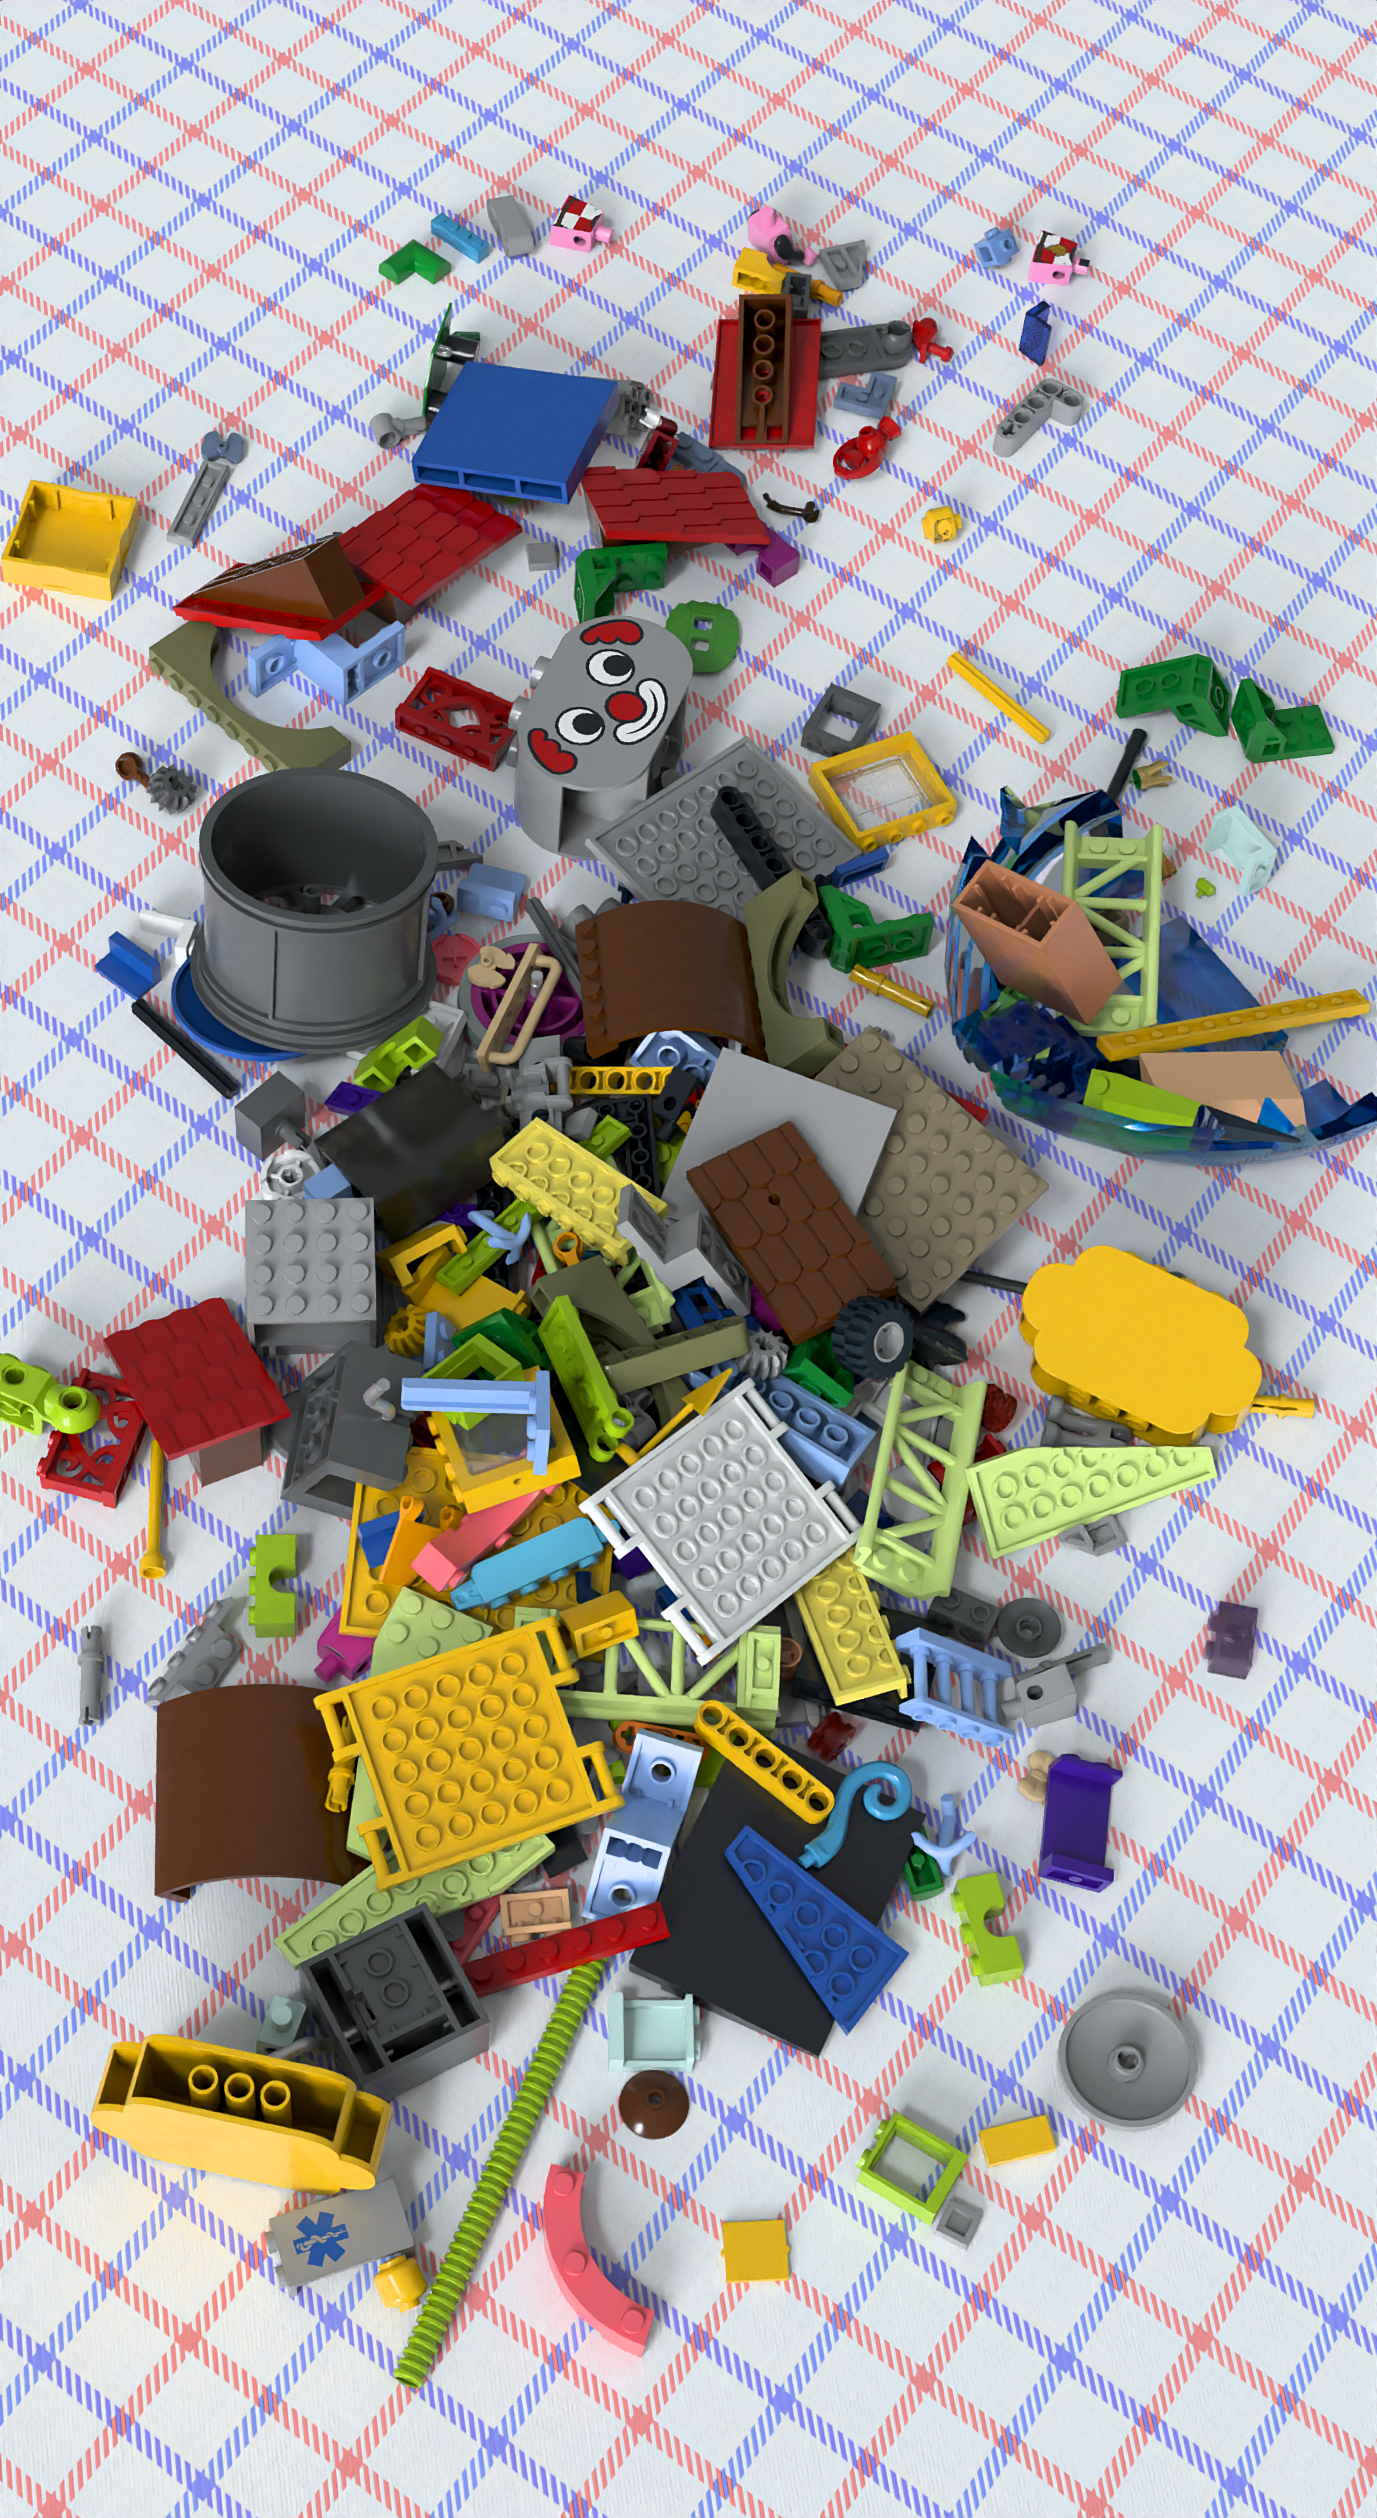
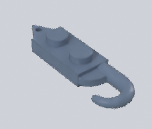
M683 431L675 434L680 442L672 458L691 470H696L697 473L732 472L739 477L742 487L745 486L744 474L723 460L721 455Z

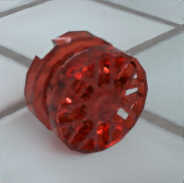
M988 1384L980 1425L985 1427L988 1432L994 1434L1005 1429L1016 1413L1017 1399L1014 1395L1004 1393V1390L996 1384Z
M836 1711L829 1714L817 1726L806 1744L811 1751H818L820 1758L827 1764L831 1763L848 1746L846 1743L849 1738L853 1739L857 1730L850 1723L845 1724L842 1721L843 1717Z

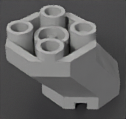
M588 377L618 382L620 404L605 434L639 437L642 432L649 430V427L640 423V419L644 420L647 416V412L644 410L646 408L650 409L652 401L651 390L645 389L644 383L633 380Z

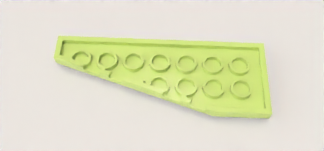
M1205 1445L1019 1447L964 1467L987 1554L991 1559H996L1058 1536L1059 1533L1080 1523H1083L1085 1526L1110 1514H1118L1218 1477L1211 1449Z
M403 1586L374 1642L369 1678L489 1638L493 1632V1627ZM360 1755L358 1757L346 1850L371 1861L364 1837L359 1836L357 1826L382 1815ZM386 1829L377 1832L383 1851L390 1839Z
M544 1834L407 1882L385 1892H378L375 1883L378 1878L374 1866L371 1864L274 1939V1946L295 1971L299 1970V1963L424 1902L427 1903L434 1918L503 1893L555 1852V1845ZM392 1848L384 1855L390 1873L394 1874L400 1872V1868Z

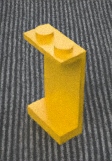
M444 1245L428 1253L411 1276L414 1282L400 1290L408 1304L411 1303L417 1307L425 1308L430 1313L438 1311L456 1327V1332L504 1307L528 1318L533 1306L525 1291L520 1290L516 1295L483 1275H480L458 1296L438 1283L434 1276L452 1259L449 1250Z

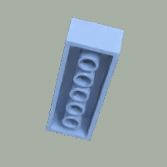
M734 1358L683 1374L681 1379L688 1390L692 1392L731 1367L733 1371L711 1404L712 1406L748 1379L749 1373L739 1372V1365L735 1364ZM780 1373L775 1380L767 1377L763 1382L759 1377H752L751 1379L756 1384L754 1388L781 1422L785 1421L790 1428L776 1440L801 1472L822 1485L831 1480L835 1485L834 1491L838 1494L864 1459L877 1432ZM742 1395V1396L744 1397V1399L748 1402V1404L751 1406V1408H752V1409L755 1411V1413L758 1415V1417H759V1418L762 1420V1422L765 1424V1426L769 1429V1431H771V1429L768 1427V1425L765 1423V1421L761 1418V1416L758 1414V1412L754 1409V1407L751 1405V1403L747 1400V1398H746L744 1395Z

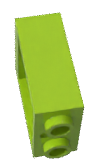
M480 1333L421 1377L426 1379L463 1380L478 1367L482 1366L496 1377L493 1381L526 1382L521 1363ZM443 1411L450 1422L453 1424L459 1423L468 1431L491 1414Z
M895 2112L889 2122L883 2119L873 2136L878 2140L873 2150L871 2151L866 2148L856 2165L857 2168L861 2169L857 2182L931 2226L961 2174L969 2156ZM894 2135L946 2165L926 2203L873 2172Z

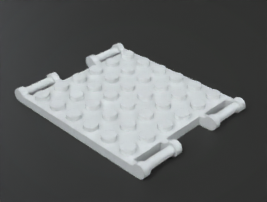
M750 1377L709 1407L704 1417L702 1415L697 1416L578 1506L584 1514H589L616 1549L613 1552L619 1560L638 1546L670 1587L678 1600L662 1611L661 1614L666 1621L670 1619L697 1654L696 1660L701 1666L713 1659L855 1544L859 1529L864 1526V1523L862 1525L834 1491L835 1485L831 1480H828L815 1490L776 1439L790 1428L785 1421L781 1422L754 1388L756 1384ZM742 1395H744L747 1398V1400L751 1403L754 1409L765 1421V1423L768 1425L771 1431H769V1429L765 1426V1424L758 1417V1415L755 1413V1411L751 1408V1406L748 1404V1402L744 1399ZM823 1497H824L825 1500L828 1502V1504L832 1507V1509L835 1511V1513L839 1516V1518L842 1520V1522L846 1525V1527L849 1529V1531L851 1532L850 1534H849V1532L846 1530V1528L842 1525V1523L839 1521V1519L835 1516V1514L832 1512V1510L828 1507V1505L825 1503V1501L822 1499ZM603 1501L629 1534L631 1537L629 1540L625 1541L598 1506L600 1502ZM684 1607L687 1609L713 1643L711 1647H707L680 1610Z

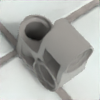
M646 1387L617 1395L619 1407L627 1409L634 1417V1424L629 1433L623 1438H617L619 1444L626 1443L634 1451L658 1433L655 1422L644 1412L653 1401V1395ZM613 1418V1422L617 1426L626 1427L620 1419Z

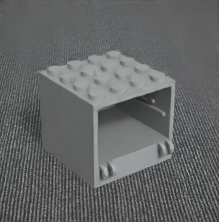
M374 1199L245 1200L247 1330L249 1343L259 1359L263 1361V1355H269L270 1361H275L276 1355L336 1353L350 1340L376 1348Z

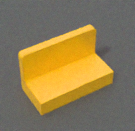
M619 1590L559 1613L560 1620L570 1631L573 1650L579 1659L640 1635L635 1609Z

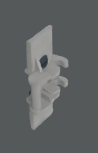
M560 1035L530 1039L523 1055L519 1059V1077L513 1076L511 1070L505 1071V1083L511 1090V1096L505 1097V1107L511 1117L520 1119V1131L538 1117L563 1134V1111L573 1107V1098L570 1096L569 1071L572 1069V1061L568 1057H561ZM553 1082H557L558 1095H550V1085Z

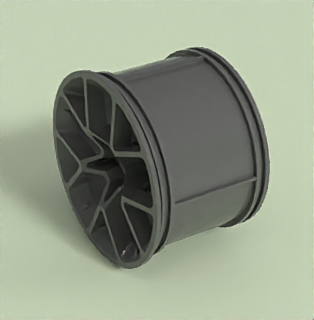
M303 767L274 771L249 779L221 796L207 812L199 835V865L204 878V922L192 948L190 969L194 989L205 1008L224 1026L253 1042L283 1051L307 1054L342 1053L373 1046L388 1040L418 1018L428 1006L434 994L437 980L436 957L430 944L427 928L430 890L437 874L439 846L435 829L424 811L411 798L389 784L363 774L334 768ZM322 894L340 896L331 905L321 904ZM278 896L284 898L291 908L284 910L265 904L263 901L266 898ZM359 904L374 906L365 910L351 912Z

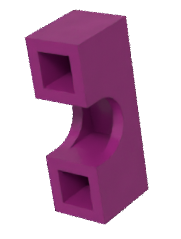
M764 523L770 545L723 543L737 556L751 550L760 552L757 559L756 573L773 588L798 573L800 554L794 547L781 539L777 532L772 531Z

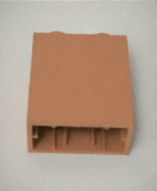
M988 859L951 904L999 983L1009 986L1013 990L1086 1026H1089L1123 981L1077 901Z

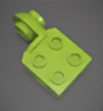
M0 1353L1 1421L37 1436L43 1433L48 1423H51L53 1427L61 1432L76 1434L92 1428L98 1421L101 1413L100 1402L91 1391L78 1386L68 1387L57 1382L45 1368L23 1363L10 1353ZM71 1405H79V1407L74 1409L67 1408Z

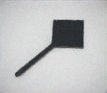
M590 1765L585 1766L588 1777L592 1769ZM572 1825L545 1834L555 1845V1852L541 1862L549 1879L589 1860Z

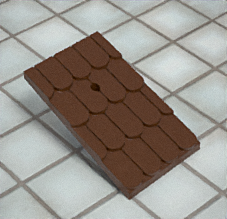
M791 1121L753 1138V1140H749L727 1151V1153L720 1154L702 1163L700 1166L686 1171L687 1181L794 1346L833 1327L835 1320L840 1317L839 1312L841 1309L847 1308V1303L852 1299L856 1300L857 1296L870 1295L887 1299L898 1293L899 1285L894 1279V1274L873 1247L871 1239L841 1199L839 1191L819 1165L817 1157Z

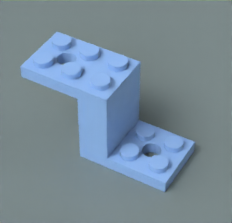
M395 621L390 626L381 629L370 640L361 643L357 649L336 632L329 635L323 641L287 639L285 635L274 634L271 639L261 646L253 648L247 655L249 692L258 698L293 672L300 670L345 707L405 664V626L399 621Z
M639 1728L620 1794L623 1795L626 1806L613 1811L605 1826L582 1917L598 1921L657 1902L666 1868L681 1834L704 1751L703 1747ZM657 1764L667 1765L671 1770V1775L667 1777L658 1775L654 1770V1766ZM625 1888L631 1893L632 1898L621 1900L615 1895L614 1890Z

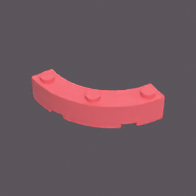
M527 1448L524 1449L516 1461L527 1458ZM562 1482L472 1514L467 1512L461 1519V1524L456 1531L449 1528L429 1541L411 1564V1567L439 1593L450 1586L453 1589L457 1588L475 1564L483 1561L496 1548L502 1550L513 1538L511 1533L531 1513L545 1495L551 1496L555 1493Z
M551 2163L546 2180L542 2218L545 2251L556 2283L567 2302L583 2321H586L592 2328L602 2334V2337L608 2342L642 2358L655 2311L629 2299L613 2286L600 2271L586 2245L580 2219V2197L585 2174Z

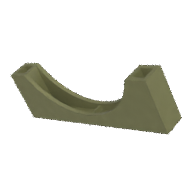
M188 621L149 647V666L151 670L168 681L173 690L182 693L193 707H198L203 711L212 723H217L224 729L229 738L238 741L249 755L259 759L269 772L303 767L340 769L351 761V741L333 726L315 729L285 728L260 721L236 707L220 690L212 673V664L219 649L218 629L210 622Z
M795 868L744 904L743 909L745 915L744 923L748 933V945L752 957L751 965L754 969V985L759 1000L758 1008L762 1018L761 1028L765 1036V1051L768 1055L769 1064L810 1078L826 1067L841 1052H844L845 1043L842 1030L824 1017H796L789 1005L786 975L790 955L801 928L819 903L815 882Z
M600 1255L538 1278L528 1295L544 1319L555 1298L568 1294L572 1305L578 1310L579 1320L583 1329L605 1338L620 1352L655 1341V1338L647 1328L644 1318L637 1313L630 1302L628 1294L622 1290L614 1278L611 1268L605 1264ZM680 1376L648 1386L658 1409L660 1429L687 1405L681 1398L691 1392ZM693 1409L660 1444L700 1414Z

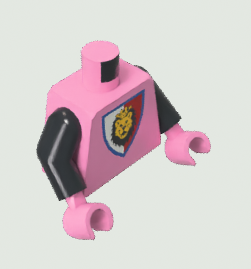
M764 206L761 209L754 210L747 218L749 241L758 251L768 254L767 260L772 266L777 261L783 265L790 261H803L808 266H812L819 257L808 246L804 251L795 248L788 225L783 221L782 217L776 214L777 211L774 208Z

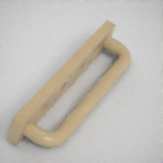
M529 944L476 1052L482 1072L491 1073L495 1064L509 1065L520 1059L561 976L562 967L560 962L553 957L542 955L539 944ZM542 967L549 968L550 972L512 1050L507 1053H501L530 991L532 972L540 971Z

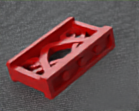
M430 666L427 667L425 674L406 700L395 709V729L492 772L498 767L500 759L517 734V731L511 730L508 727L504 729L490 728L500 727L503 725V722L508 724L509 715L514 703ZM428 690L434 691L435 702L427 698L426 693ZM421 701L425 706L420 710H416V706ZM457 708H471L477 717L479 725L454 727L450 725L449 716L445 711ZM490 736L500 737L496 744L490 743Z
M83 1367L79 1377L73 1378L71 1386L83 1387L89 1391L98 1389L108 1394L109 1404L103 1405L102 1398L96 1394L101 1409L98 1421L107 1418L110 1432L121 1442L119 1445L114 1444L101 1447L90 1457L85 1451L78 1433L69 1434L58 1429L57 1431L52 1430L48 1440L49 1451L46 1458L42 1457L40 1459L36 1475L40 1477L41 1488L53 1489L102 1502L103 1506L116 1509L148 1424L135 1401L116 1402L115 1394L133 1399L124 1380L95 1373ZM71 1405L67 1408L74 1409L79 1407V1405ZM114 1416H118V1423L121 1420H126L128 1424L123 1428L117 1427L114 1423ZM67 1443H69L71 1450H65ZM104 1455H111L114 1458L113 1462L109 1464L104 1463L103 1458L99 1465L96 1463ZM67 1460L71 1464L66 1468V1472L76 1470L79 1465H81L82 1470L75 1476L65 1477L58 1474L57 1467L60 1462ZM89 1474L94 1479L102 1483L103 1486L84 1482L82 1480H84V1478Z

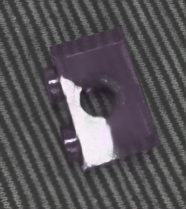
M1220 1601L1216 1611H1210L1207 1630L1212 1631L1211 1641L1206 1640L1203 1659L1208 1660L1207 1672L1246 1679L1252 1666L1258 1608ZM1224 1636L1232 1638L1235 1643L1226 1641Z

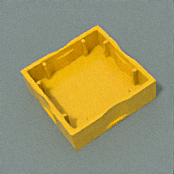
M30 480L20 507L19 520L11 531L1 558L4 582L112 601L139 524L138 499L103 492L81 491L69 486Z

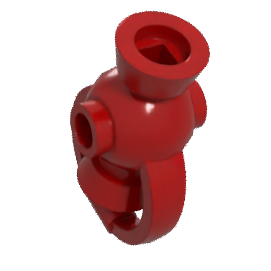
M883 416L877 425V429L872 426L861 428L858 437L845 442L836 451L833 457L835 475L849 480L859 479L873 473L886 457L885 454L889 446L888 441H892L902 435L897 423L890 417ZM843 459L850 469L840 465Z

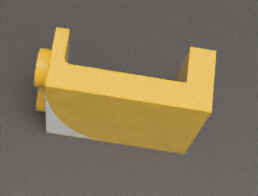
M438 1220L375 1254V1258L387 1282L404 1287L414 1282L406 1264L443 1244L451 1252L464 1254L468 1251L465 1246L467 1238L460 1226L456 1227L453 1223Z

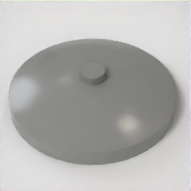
M1133 1993L1106 1994L1085 2003L1067 2022L1057 2049L1058 2074L1069 2099L1085 2116L1094 2122L1118 2131H1145L1169 2121L1186 2103L1193 2089L1197 2074L1195 2048L1182 2022L1168 2008L1157 2001Z

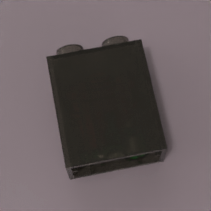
M432 1062L313 1142L324 1167L326 1168L334 1164L351 1184L353 1198L374 1199V1227L393 1245L410 1236L492 1181L493 1171L489 1159L506 1145L505 1141L513 1137L515 1133L510 1121L498 1106L492 1105L485 1111L479 1106L482 1104L481 1097L465 1074L461 1073L451 1079L435 1062Z

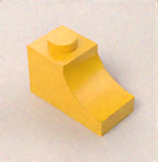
M744 247L734 265L732 286L757 294H783L785 274L776 271L770 266L767 261L768 254Z

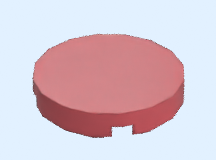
M456 933V936L441 935L436 940H433L431 946L437 963L436 981L445 985L460 986L466 967L479 953L481 945L474 938Z

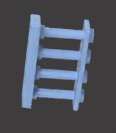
M920 1627L896 1637V1650L910 1655L913 1658L915 1698L900 1704L899 1712L911 1716L916 1721H925L936 1725L937 1729L957 1733L961 1738L981 1742L986 1747H998L1003 1741L1014 1737V1730L998 1724L996 1685L999 1681L1012 1676L1011 1663ZM927 1662L937 1668L938 1701L928 1698ZM950 1671L960 1677L961 1710L951 1705ZM973 1680L983 1685L984 1719L975 1716Z

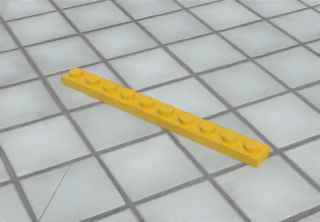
M1350 989L1097 1036L1096 1047L1110 1062L1122 1061L1127 1058L1137 1057L1139 1053L1171 1052L1185 1047H1198L1206 1043L1224 1042L1238 1037H1251L1254 1034L1277 1032L1281 1029L1303 1027L1307 1024L1329 1022L1330 1020L1344 1017L1351 1018L1356 1015L1369 1013L1370 1002L1356 989Z

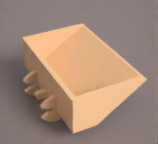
M1279 1051L1139 1053L1141 1080L1143 1083L1291 1136H1296L1307 1128L1303 1098ZM1148 1136L1149 1143L1201 1142L1205 1150L1211 1149V1145H1217L1218 1142L1231 1141L1232 1144H1236L1241 1141H1252ZM1255 1141L1258 1148H1265V1144H1271L1268 1141Z

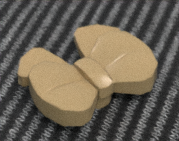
M484 946L480 948L479 964L470 966L467 969L468 980L480 987L500 988L506 983V979L495 971L496 967L513 970L515 960L510 953L506 955L504 951L497 947Z
M1035 1751L1027 1757V1763L1030 1768L1028 1776L1020 1779L1017 1785L1024 1797L1034 1802H1042V1806L1045 1807L1048 1766L1055 1758L1046 1752Z

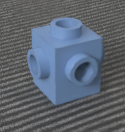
M998 227L992 228L984 233L985 238L973 244L983 268L998 265V267L1011 262V256L1019 252L1015 237L1010 228L999 230Z

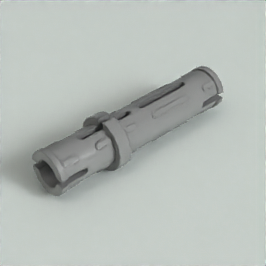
M91 1625V1632H88V1626L81 1628V1654L78 1656V1664L81 1667L79 1724L83 1726H91V1720H93L94 1726L101 1723L100 1686L101 1666L104 1665V1657L101 1654L103 1630L101 1627Z
M1100 1643L1094 1647L1052 1662L1042 1661L1038 1667L1022 1673H1016L1013 1676L1014 1684L1065 1663L1071 1676L1101 1664L1109 1663L1110 1656L1106 1646Z

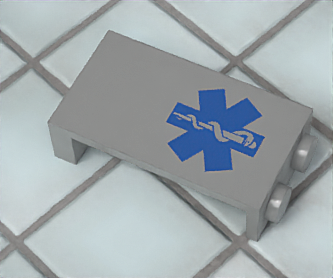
M394 2178L375 2183V2186L371 2189L354 2190L269 2218L270 2231L264 2233L269 2253L276 2252L280 2265L274 2268L280 2289L287 2287L290 2298L297 2296V2287L397 2253L399 2255L405 2254L406 2259L415 2256V2243Z

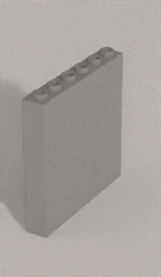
M723 1047L660 1200L668 1204L670 1211L662 1221L668 1227L699 1210L729 1246L687 1181L686 1171L700 1166L702 1163L720 1154L727 1153V1151L749 1140H753V1138L767 1131L778 1128L788 1121L792 1122L815 1154L817 1162L835 1185L841 1199L857 1220L895 1124L897 1110Z

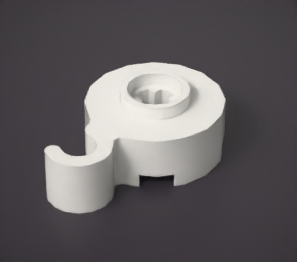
M292 1149L284 1150L285 1154L277 1155L273 1159L269 1157L262 1166L260 1173L261 1190L264 1200L303 1199L302 1197L305 1195L303 1182L321 1171L314 1162V1158L306 1152Z

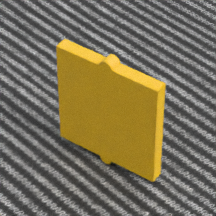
M784 2220L722 2223L724 2249L721 2250L720 2255L725 2260L726 2283L789 2280L787 2254L790 2252V2247L786 2245Z

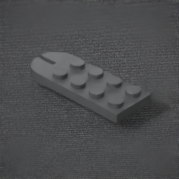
M893 320L887 324L821 332L819 378L890 369L906 364L911 357L913 346V332H911L910 325L904 321Z

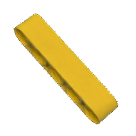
M572 1067L569 1071L570 1096L572 1098H626L651 1093L652 1098H658L674 1067ZM593 1076H596V1084L590 1089L589 1081ZM624 1076V1085L618 1089L617 1080ZM652 1076L653 1082L651 1087L645 1089L646 1079ZM553 1082L550 1085V1089L558 1090L557 1082Z
M708 1700L700 1706L694 1718L693 1726L701 1738L804 1821L810 1824H818L827 1818L834 1806V1796L825 1785L723 1703L717 1700ZM712 1714L718 1719L719 1723L709 1725L704 1721L703 1715ZM729 1736H740L744 1740L745 1745H733ZM764 1756L768 1758L771 1767L763 1768L759 1766L756 1762V1757ZM786 1777L794 1779L798 1788H787L783 1784L782 1779ZM809 1800H820L824 1805V1810H814L810 1806Z

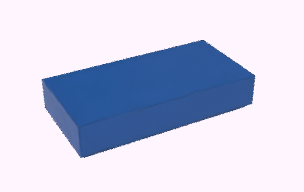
M882 848L835 866L830 881L834 888L838 889L882 872L890 855L886 848Z

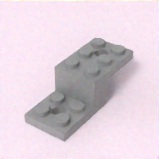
M632 1183L621 1188L620 1202L618 1204V1221L616 1223L618 1232L624 1239H628L632 1243L639 1258L642 1261L648 1262L653 1268L656 1278L661 1283L664 1282L673 1292L703 1276L707 1285L710 1288L714 1287L721 1295L722 1302L726 1308L732 1309L737 1316L744 1317L750 1313L752 1280L735 1253L699 1210L667 1227Z

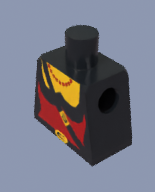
M674 1066L653 1107V1113L662 1122L654 1137L665 1145L670 1146L677 1134L686 1137L706 1089L704 1083L697 1076Z

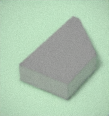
M455 840L438 842L437 872L471 867L473 863L483 864L482 855L466 850L464 845Z

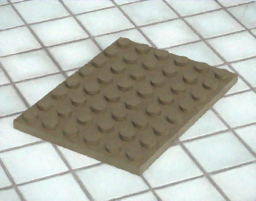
M871 1025L862 1031L844 1049V1052H841L813 1079L897 1110L895 1124L857 1221L871 1239L873 1247L894 1274V1279L899 1285L897 1296L921 1316L1049 1189V1184Z

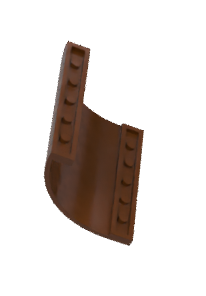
M654 900L620 906L575 925L587 1053L592 1059L619 1048V1043L641 1035L664 1031H697L720 1035L745 1045V1048L742 1049V1054L769 1063L768 1055L765 1051V1036L761 1028L762 1018L758 1008V994L754 985L755 976L751 965L752 957L748 945L747 927L731 915L706 905L677 900Z
M283 1684L235 1685L197 1691L171 1699L157 1706L155 1896L183 1903L190 1900L191 1886L222 1880L260 1877L314 1880L339 1885L342 1888L373 1864L371 1861L346 1850L355 1783L350 1788L347 1809L345 1811L333 1812L325 1807L330 1786L328 1775L334 1765L332 1757L334 1749L321 1711L316 1709L313 1699L331 1691ZM343 1701L333 1705L341 1730L343 1718L347 1715ZM357 1756V1759H356V1762H355V1767H354V1773H355V1775H356V1772H357V1765H358V1757H359V1756Z

